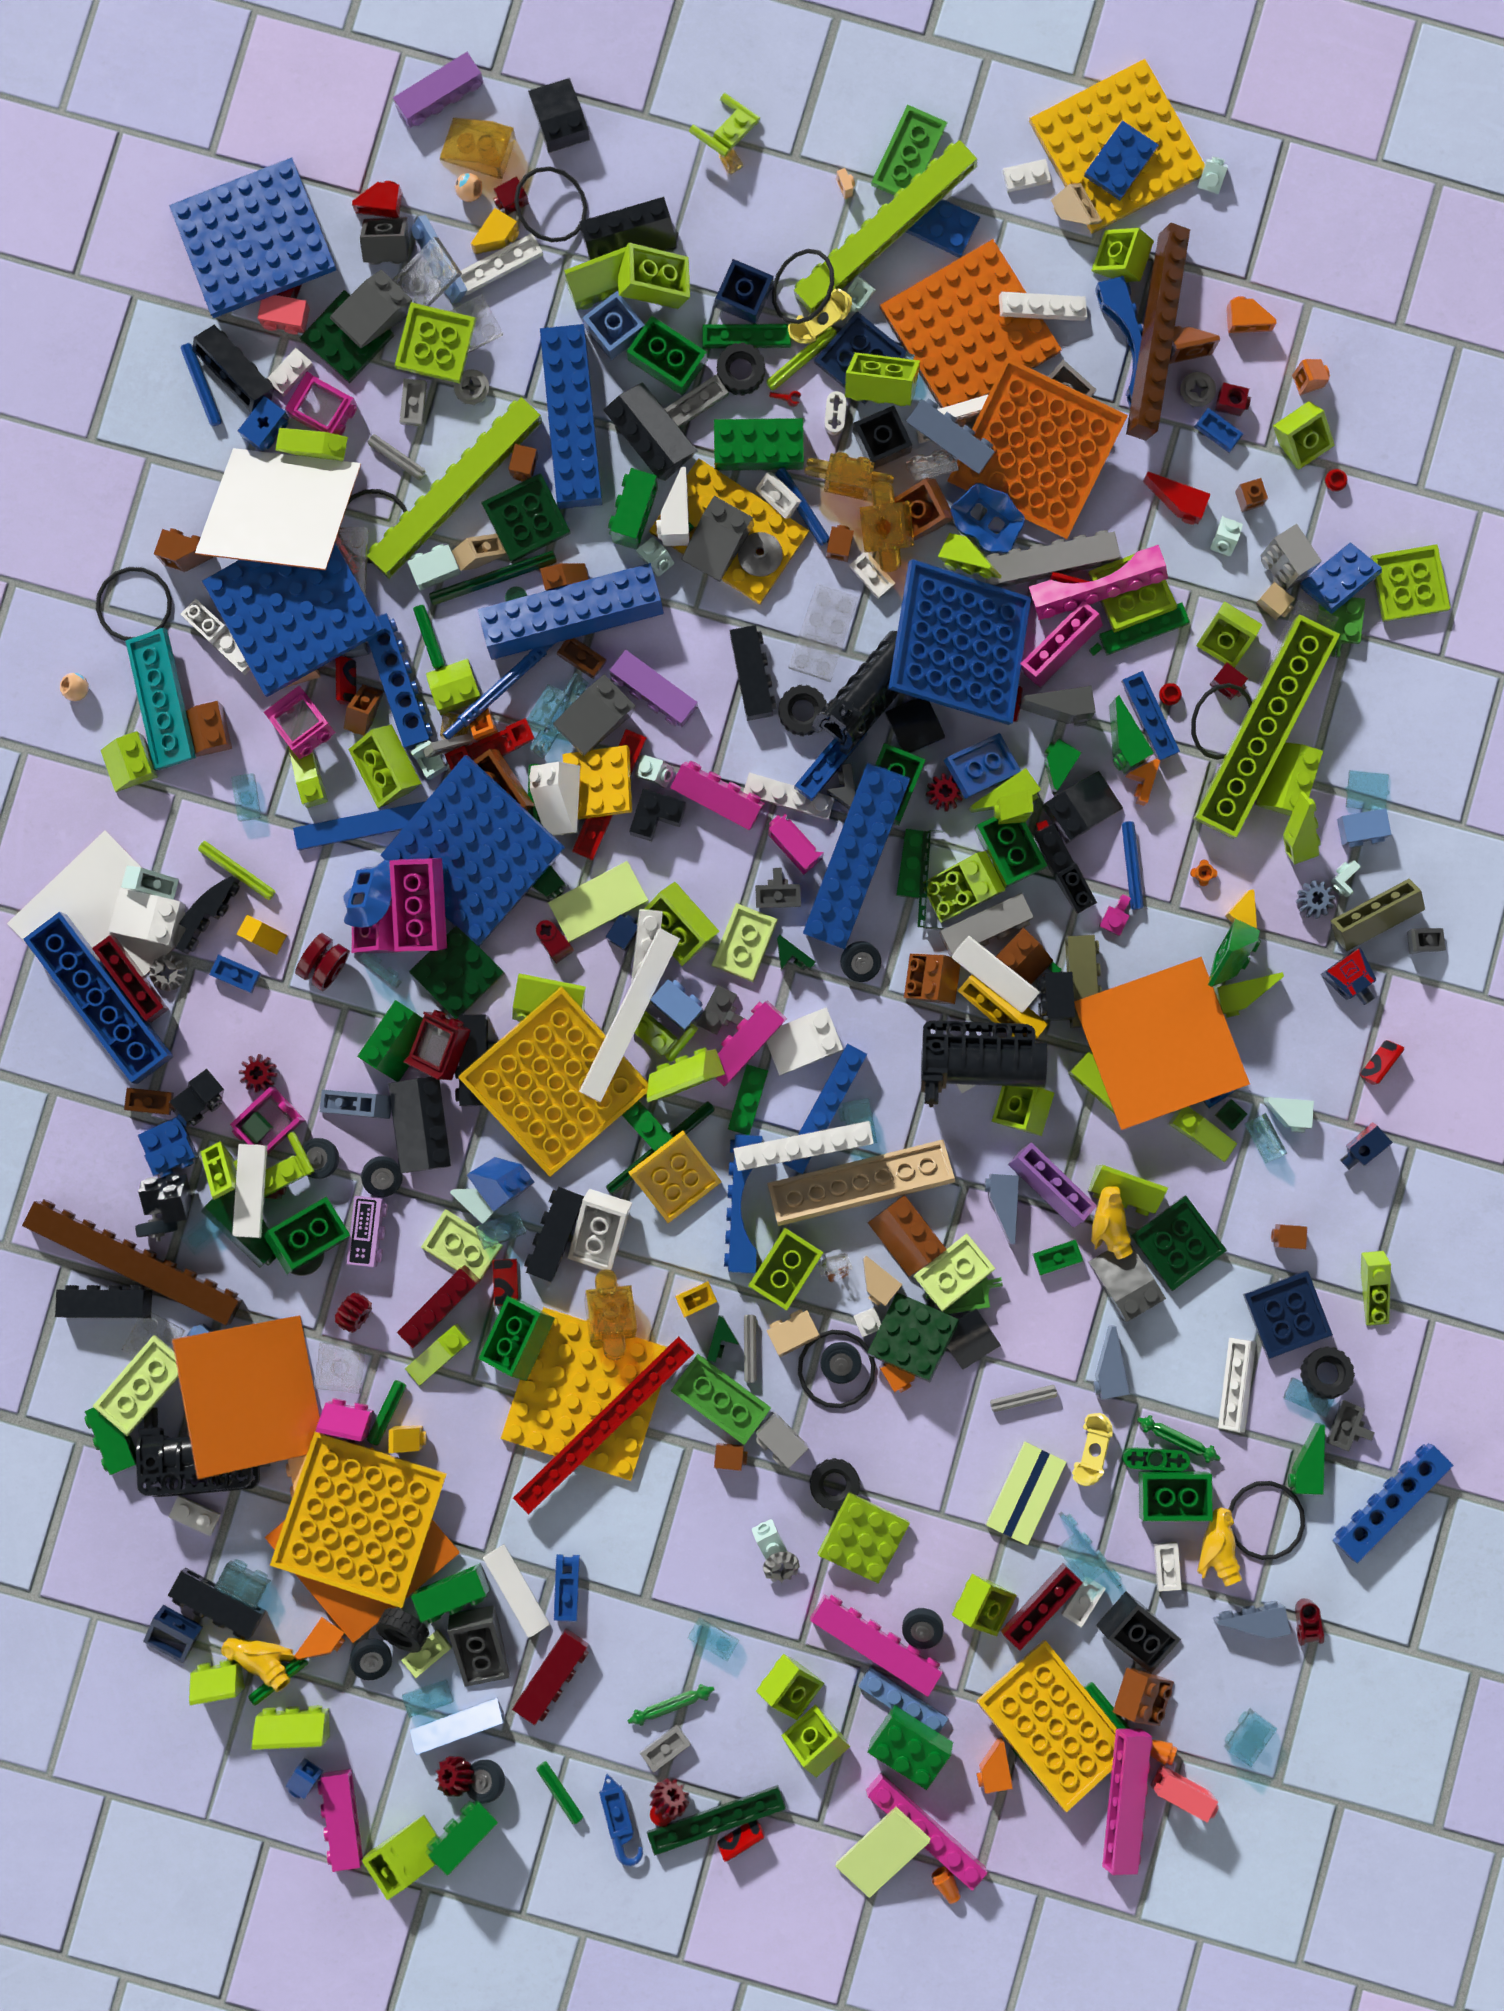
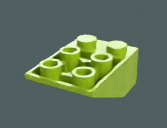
M986 851L975 853L929 878L927 889L924 888L925 892L927 890V897L940 923L1006 891Z
M422 1815L366 1853L362 1860L387 1901L436 1865L425 1852L428 1850L426 1845L435 1836L438 1837L425 1815Z

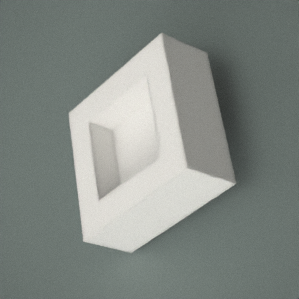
M874 1307L853 1316L862 1337L878 1331L881 1326Z

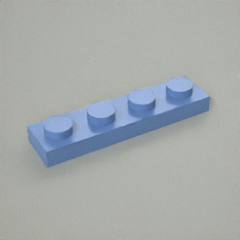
M418 216L411 228L413 236L419 243L424 256L430 263L435 276L440 281L451 303H459L467 292V288L427 216Z
M872 1666L869 1667L858 1685L859 1688L892 1709L896 1705L938 1733H940L948 1720L946 1715Z

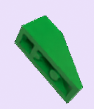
M1315 1423L1292 1466L1291 1474H1288V1487L1296 1494L1324 1495V1424Z

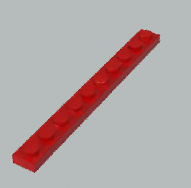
M678 1336L539 1471L513 1499L529 1515L695 1352Z

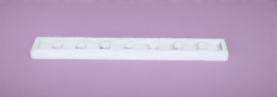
M661 928L658 929L579 1090L580 1093L601 1102L680 938Z

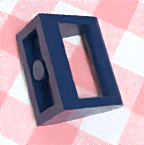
M163 1605L153 1617L143 1642L184 1664L203 1626ZM156 1628L186 1643L184 1651L181 1652L153 1637L152 1635Z

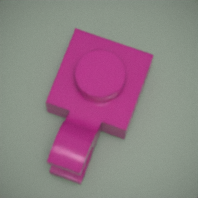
M1122 894L1115 908L1108 906L1099 927L1120 936L1130 916L1124 913L1131 898Z

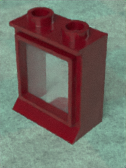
M438 1010L423 1012L425 1015L410 1055L403 1062L438 1080H452L471 1030L464 1027V1023L460 1020L446 1018L447 1014Z

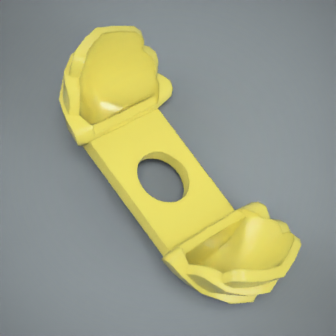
M839 288L834 289L824 309L812 320L801 324L791 323L788 325L789 336L800 344L814 342L816 337L839 320H844L851 310L852 297ZM825 312L828 314L829 320L826 324L820 325L818 323V316ZM799 315L796 319L798 320L804 317L802 315Z
M1102 1413L1087 1415L1083 1425V1429L1088 1431L1081 1463L1076 1462L1072 1471L1073 1479L1083 1486L1097 1483L1104 1474L1103 1466L1109 1440L1113 1435V1429L1109 1418ZM1094 1443L1099 1444L1101 1447V1453L1097 1457L1092 1456L1090 1453V1447Z

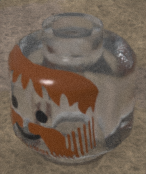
M840 1249L823 1254L820 1257L821 1264L817 1265L821 1277L826 1276L829 1282H835L848 1277L850 1274L849 1270H852L847 1252L843 1253Z

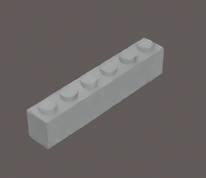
M1108 530L1096 532L1095 536L1090 537L1079 535L1067 542L1064 539L1053 541L1052 545L1048 546L1036 544L1031 546L1029 550L1021 551L1020 548L1008 551V554L1001 556L999 553L990 554L986 558L1002 577L1001 579L991 577V579L985 578V581L997 587H1005L1048 578L1052 572L1067 574L1100 567L1117 561L1121 556L1115 531L1108 533Z

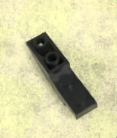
M1051 823L1033 833L1032 835L1042 852L1050 872L1075 912L1078 914L1096 904V899L1077 863H1074L1055 825Z
M230 876L211 887L194 902L179 923V925L187 929L177 944L176 949L185 954H189L190 951L193 952L199 943L197 938L201 931L205 932L210 924L209 917L212 916L219 919L220 916L223 917L226 914L230 898L235 897L240 889V885H238L240 880Z

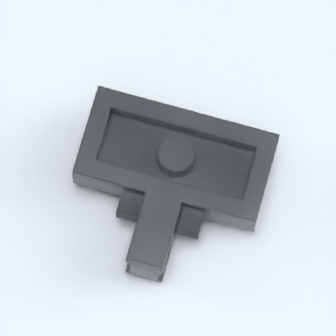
M773 868V880H768V885H755L756 908L801 907L800 884H788V879H782V868Z
M717 984L697 1025L715 1035L718 1034L722 1024L728 1026L729 1022L738 1025L744 1018L735 1013L737 1008L732 1006L737 994Z
M1342 1400L1326 1443L1349 1452L1353 1440L1358 1442L1359 1437L1372 1441L1375 1432L1363 1428L1365 1422L1361 1421L1365 1408Z

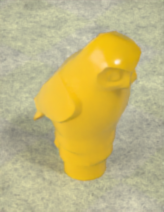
M1116 1186L1105 1187L1100 1194L1094 1215L1091 1242L1095 1245V1249H1097L1105 1241L1108 1251L1114 1252L1116 1259H1122L1133 1253L1130 1246L1131 1238L1127 1231L1126 1214L1120 1197V1189Z
M1220 1507L1213 1511V1521H1209L1204 1534L1197 1572L1202 1575V1578H1206L1208 1570L1214 1567L1215 1571H1217V1576L1220 1579L1222 1578L1226 1587L1241 1581L1242 1578L1239 1573L1240 1565L1235 1557V1537L1231 1526L1234 1524L1232 1513L1229 1509Z
M228 1638L223 1643L221 1648L223 1656H226L230 1661H237L246 1671L261 1678L265 1685L272 1687L276 1692L284 1689L291 1681L286 1674L285 1666L280 1661H293L295 1659L293 1649L273 1643L240 1638Z

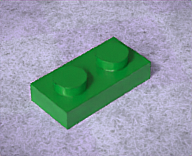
M1076 1239L1032 1253L1039 1275L1083 1261Z

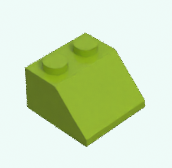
M1140 228L1105 230L1091 271L1112 279L1124 276L1125 282H1141L1154 240Z
M1309 401L1273 425L1279 445L1298 470L1335 446L1324 410Z
M1224 601L1196 646L1224 664L1229 663L1235 668L1257 636L1262 624Z
M468 659L426 673L430 691L440 715L469 706L481 697Z
M138 731L118 737L100 750L115 792L158 778L157 772L153 768L145 738Z
M1002 1086L991 1122L1042 1136L1055 1093L1039 1087Z
M971 1574L960 1599L955 1605L952 1616L971 1628L997 1637L1017 1595L983 1577Z
M783 1654L766 1678L762 1680L756 1692L772 1708L798 1720L822 1688L824 1682L799 1662Z
M228 1659L221 1660L219 1665L211 1666V1663L197 1665V1669L190 1673L189 1705L237 1697L245 1689L242 1667L237 1661L234 1662V1660L230 1661Z
M816 1704L781 1735L803 1768L816 1778L851 1747L840 1731Z

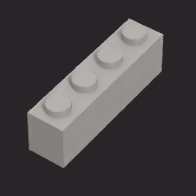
M1021 893L941 930L939 935L949 956L952 957L955 950L968 936L984 947L990 944L988 940L995 936L999 940L1009 935L1010 929L1017 927L1020 930L1023 927L1029 926V921L1034 917Z

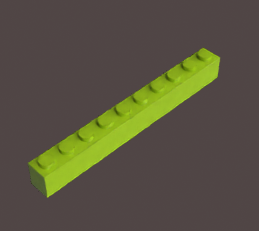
M960 139L955 144H949L945 148L944 154L938 159L934 158L922 174H916L910 181L911 184L905 189L901 188L889 204H883L878 209L876 216L864 221L861 229L856 234L852 233L845 239L844 245L830 252L828 258L834 269L833 290L837 288L842 290L977 168L976 156ZM826 262L817 264L812 269V274L806 279L802 278L795 285L794 294L796 299L810 314L819 308L827 295L830 284V271Z
M522 397L518 401L514 400L508 406L507 412L502 417L498 416L493 421L491 429L487 433H481L476 440L477 443L472 448H467L456 464L453 463L447 468L446 475L441 480L437 479L430 487L431 490L425 496L421 495L416 500L415 506L411 511L404 512L399 518L400 522L395 527H390L384 533V538L369 548V554L367 555L369 561L390 579L513 453L515 444L520 445L542 423L541 415Z

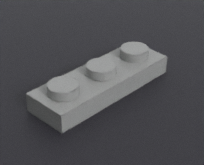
M714 375L665 408V410L680 428L727 397L729 392L718 376Z

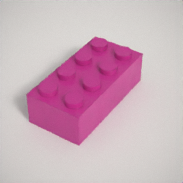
M442 858L389 861L395 952L446 949L447 937Z

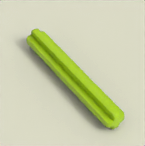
M830 327L820 334L814 342L807 345L767 379L766 384L769 389L775 391L821 352L837 335L834 328Z
M206 841L200 844L198 851L267 900L274 896L276 891L221 851Z

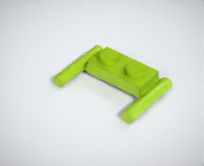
M723 93L720 101L735 112L714 132L713 137L694 124L690 127L689 133L723 157H726L729 151L759 123L760 117L728 94Z
M645 1011L634 1033L661 1056L665 1055L668 1061L673 1062L698 1031V1028L691 1024L678 1040L675 1035Z
M295 1131L288 1133L286 1136L296 1156H291L266 1169L264 1197L315 1172ZM235 1160L233 1164L237 1170V1160Z

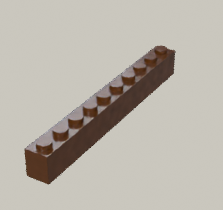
M1171 222L1158 235L1126 431L1127 435L1145 441L1159 429L1190 229Z
M43 1199L42 1202H33L22 1224L23 1227L224 1325L232 1323L243 1299L237 1297L239 1293L228 1288L224 1291L217 1287V1282L208 1278L205 1281L197 1278L198 1273L187 1268L183 1271L177 1268V1263L165 1258L162 1261L156 1258L157 1253L146 1248L142 1251L136 1248L137 1244L128 1239L121 1241L115 1238L116 1233L107 1229L101 1231L95 1228L96 1224L87 1219L80 1221L75 1218V1213L66 1209L60 1211L55 1208L56 1204Z

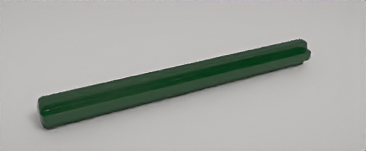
M549 551L431 592L429 598L433 605H437L555 564L557 559L554 552Z
M709 1101L705 1102L669 1134L672 1137H675L681 1131L688 1134L715 1111L714 1106ZM652 1148L611 1181L606 1186L608 1192L611 1195H615L631 1182L633 1178L628 1172L655 1151Z

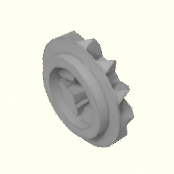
M477 370L463 371L461 383L454 382V392L457 398L464 404L475 405L476 403L483 402L489 393L488 379L482 372ZM470 380H472L474 386H478V388L474 389V395L469 390H466L470 386Z
M1193 372L1187 375L1181 383L1180 395H1182L1184 402L1192 407L1202 408L1210 404L1216 394L1214 380L1203 372ZM1195 384L1198 385V388L1204 389L1200 393V398L1196 392H1191L1194 390Z
M162 955L155 959L152 966L149 967V977L153 985L164 991L177 989L182 985L186 977V969L183 962L173 955ZM165 964L168 969L176 970L169 975V980L166 976L159 975L165 971Z
M778 1552L771 1555L763 1564V1572L766 1579L770 1578L772 1582L779 1580L781 1583L784 1579L791 1580L792 1575L798 1574L799 1560L790 1552ZM783 1563L785 1567L782 1571H779L781 1564Z

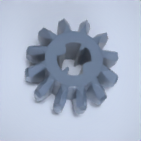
M1316 880L1311 881L1310 885L1305 883L1302 885L1303 890L1297 891V894L1302 898L1297 899L1296 903H1302L1303 905L1299 908V911L1307 910L1306 917L1308 918L1312 914L1315 919L1320 918L1321 914L1326 916L1329 914L1327 909L1334 908V905L1329 901L1334 900L1335 896H1329L1328 894L1332 891V888L1324 889L1325 882L1323 881L1319 885ZM1317 895L1319 900L1313 903L1312 899Z

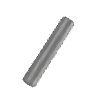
M375 434L369 438L368 444L370 447L418 480L425 476L426 471L423 467Z
M744 1315V1381L747 1383L757 1381L755 1315Z
M1049 1385L992 1399L990 1401L991 1409L993 1412H998L1057 1397V1390L1054 1385Z

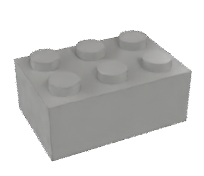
M1297 524L1276 536L1260 555L1263 566L1267 570L1270 569L1274 575V582L1285 591L1306 579L1322 562Z

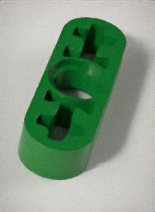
M1130 1447L1122 1454L1123 1463L1131 1469L1184 1471L1190 1465L1188 1454L1179 1449ZM1132 1452H1135L1136 1456L1144 1457L1143 1452H1147L1145 1455L1146 1465H1143L1144 1461L1135 1460L1134 1464H1132L1130 1460H1127V1457L1131 1456ZM1153 1453H1160L1162 1456V1462L1158 1466L1150 1463V1456ZM1166 1453H1169V1458H1177L1178 1454H1180L1185 1459L1184 1462L1180 1463L1179 1467H1177L1175 1462H1168L1169 1467H1165L1167 1464Z

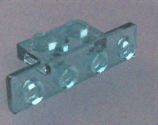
M577 673L573 674L564 691L547 684L527 718L529 726L539 730L530 746V750L540 758H545L560 733L553 726V723L588 686V682Z
M1061 1511L1058 1515L1074 1534L1056 1549L1086 1586L1105 1572L1114 1585L1120 1589L1122 1585L1118 1581L1122 1578L1114 1568L1109 1570L1104 1563L1107 1559L1099 1550L1094 1552L1090 1547L1091 1539L1084 1531L1081 1534L1075 1528L1078 1523L1070 1513L1065 1515Z

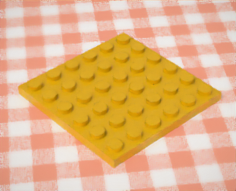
M1146 59L1117 72L1029 119L1031 127L1064 186L1067 187L1069 184L1081 183L1102 220L1101 223L1087 225L1091 234L1201 178L1205 166ZM1123 120L1159 146L1119 201L1084 177V174Z
M562 986L459 1075V1079L549 1177L641 1099L648 1090V1081L623 1055L601 1102L579 1092L606 1035Z
M543 1307L542 1311L555 1317V1320L527 1381L519 1380L500 1439L556 1456L653 1362L667 1346ZM661 1386L580 1465L631 1481Z
M315 1431L270 1566L402 1608L447 1473Z

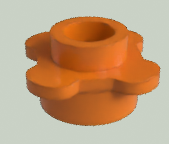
M1201 860L1196 868L1191 869L1190 874L1199 881L1200 886L1204 887L1208 885L1210 879L1217 876L1218 872L1207 860Z

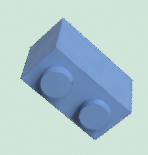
M1386 808L1345 815L1337 819L1342 846L1349 844L1350 848L1363 846V842L1371 841L1372 844L1385 842V838L1392 835Z

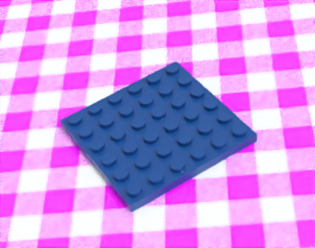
M292 157L169 205L213 319L337 271Z
M336 542L326 570L238 560L202 580L266 697L385 631Z
M914 559L908 562L888 689L1002 724H1012L1031 597Z
M465 755L380 856L388 861L442 858L445 917L454 926L460 928L477 946H481L562 853L565 847L468 755Z

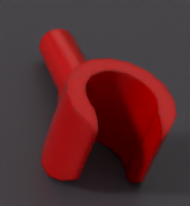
M792 391L789 395L770 392L769 394L771 398L787 401L791 407L799 404V402L793 401L791 397L801 396V393L798 391Z

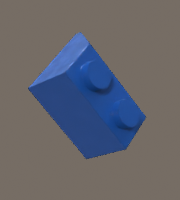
M497 1157L492 1158L467 1174V1177L493 1212L518 1197L535 1183L522 1164Z

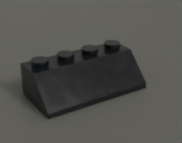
M664 197L579 221L589 260L627 247L628 243L662 251L677 248L670 214Z
M643 382L620 394L603 410L660 480L666 481L698 452Z
M424 1077L388 1083L400 1174L451 1166L440 1080L434 1077Z

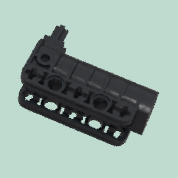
M890 631L883 638L877 649L871 652L866 662L859 666L855 675H852L847 684L838 691L836 697L831 699L817 714L811 726L817 733L825 730L841 742L839 750L845 755L850 753L900 693L888 689L897 631Z
M928 1021L923 1026L921 1092H925L924 1103L929 1104V1107H933L934 1104L938 1105V1093H942V1089H946V1084L1045 1088L1047 1043H1036L1035 1029L1028 1024ZM931 1029L935 1030V1034L931 1033ZM960 1031L962 1034L959 1036H953L952 1034H950V1032ZM996 1033H1006L1008 1036L1001 1038ZM1022 1033H1027V1037H1023Z
M157 1407L152 1408L144 1417V1429H139L136 1446L137 1487L139 1492L146 1496L168 1497L253 1489L260 1482V1467H269L271 1463L216 1475L215 1484L213 1483V1476L205 1477L208 1482L207 1485L205 1482L193 1485L190 1479L192 1481H201V1479L197 1478L190 1436L169 1438V1436L164 1435V1429L158 1427ZM224 1475V1476H225V1481H224V1483L221 1485V1484H220V1478H221V1476ZM229 1475H230L231 1478H232V1480H231L232 1483H231L230 1485H228V1484H229V1481H230ZM236 1475L238 1477H246L248 1475V1478L240 1481L237 1480ZM167 1479H170V1482H169V1488H170V1489H168L167 1486H166V1484H168ZM178 1479V1486L174 1488V1482ZM183 1479L186 1481V1484H184L185 1489H182ZM156 1482H159L161 1484V1489L158 1486L152 1487V1485H155Z

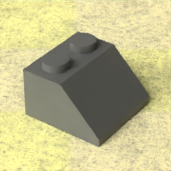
M408 217L363 220L360 233L363 263L369 262L376 265L382 262L399 264L407 261L409 254Z

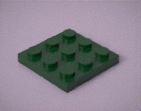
M343 290L300 336V340L350 384L394 337V334L389 329L360 348L330 319V316L350 296L347 291Z
M541 473L481 502L511 563L571 534Z
M455 926L446 935L447 948L429 951L409 973L458 1020L459 1015H463L505 972L460 928Z
M1186 1195L1130 1235L1171 1291H1174L1227 1251Z
M897 1292L867 1353L869 1356L930 1383L960 1321L953 1316Z

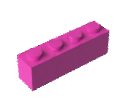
M1085 601L1081 602L1020 663L1024 675L1041 688L1103 626L1100 614Z
M689 761V763L684 762L681 765L670 787L671 789L748 830L753 827L765 804L760 801L761 798L753 793L746 794L742 792L741 787L732 782L727 784L721 780L722 777L711 771L707 773L701 770L702 766L693 761Z
M768 1000L763 1004L758 1002L751 1010L753 1015L750 1019L744 1018L736 1027L738 1032L733 1037L728 1035L720 1044L723 1048L718 1053L725 1075L715 1079L724 1087L728 1085L787 1020Z
M352 1769L325 1772L320 1777V1780H318L319 1795H323L324 1804H321V1816L326 1819L327 1827H324L325 1842H329L330 1850L327 1851L328 1865H332V1872L360 1868L363 1864V1852Z

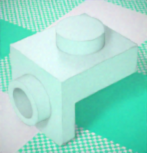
M1212 157L1211 160L1206 159L1198 188L1219 194L1228 169V165L1224 164L1225 160L1217 157Z
M857 276L846 290V293L852 297L850 312H860L876 291L860 276Z
M1222 516L1210 549L1231 556L1238 542L1243 524Z
M651 537L636 550L638 555L647 564L651 563L652 570L657 577L674 565V561L668 551L654 537Z
M431 741L422 742L411 751L412 756L417 760L428 780L448 769L441 755L430 758L425 757L423 750Z
M642 755L634 775L640 779L667 788L674 768L663 760Z
M1355 860L1349 864L1344 862L1336 870L1338 874L1330 881L1333 884V890L1340 896L1348 897L1354 892L1345 881L1361 867Z
M772 1519L752 1528L755 1540L765 1559L778 1552H787Z

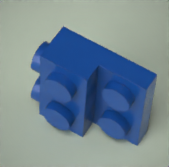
M178 1117L137 1135L153 1176L167 1177L173 1174V1169L179 1166L181 1169L194 1164V1159L199 1158L186 1127Z

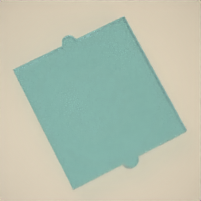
M1350 770L1348 786L1345 788L1347 791L1346 807L1367 810L1385 809L1387 795L1390 793L1388 791L1389 774Z

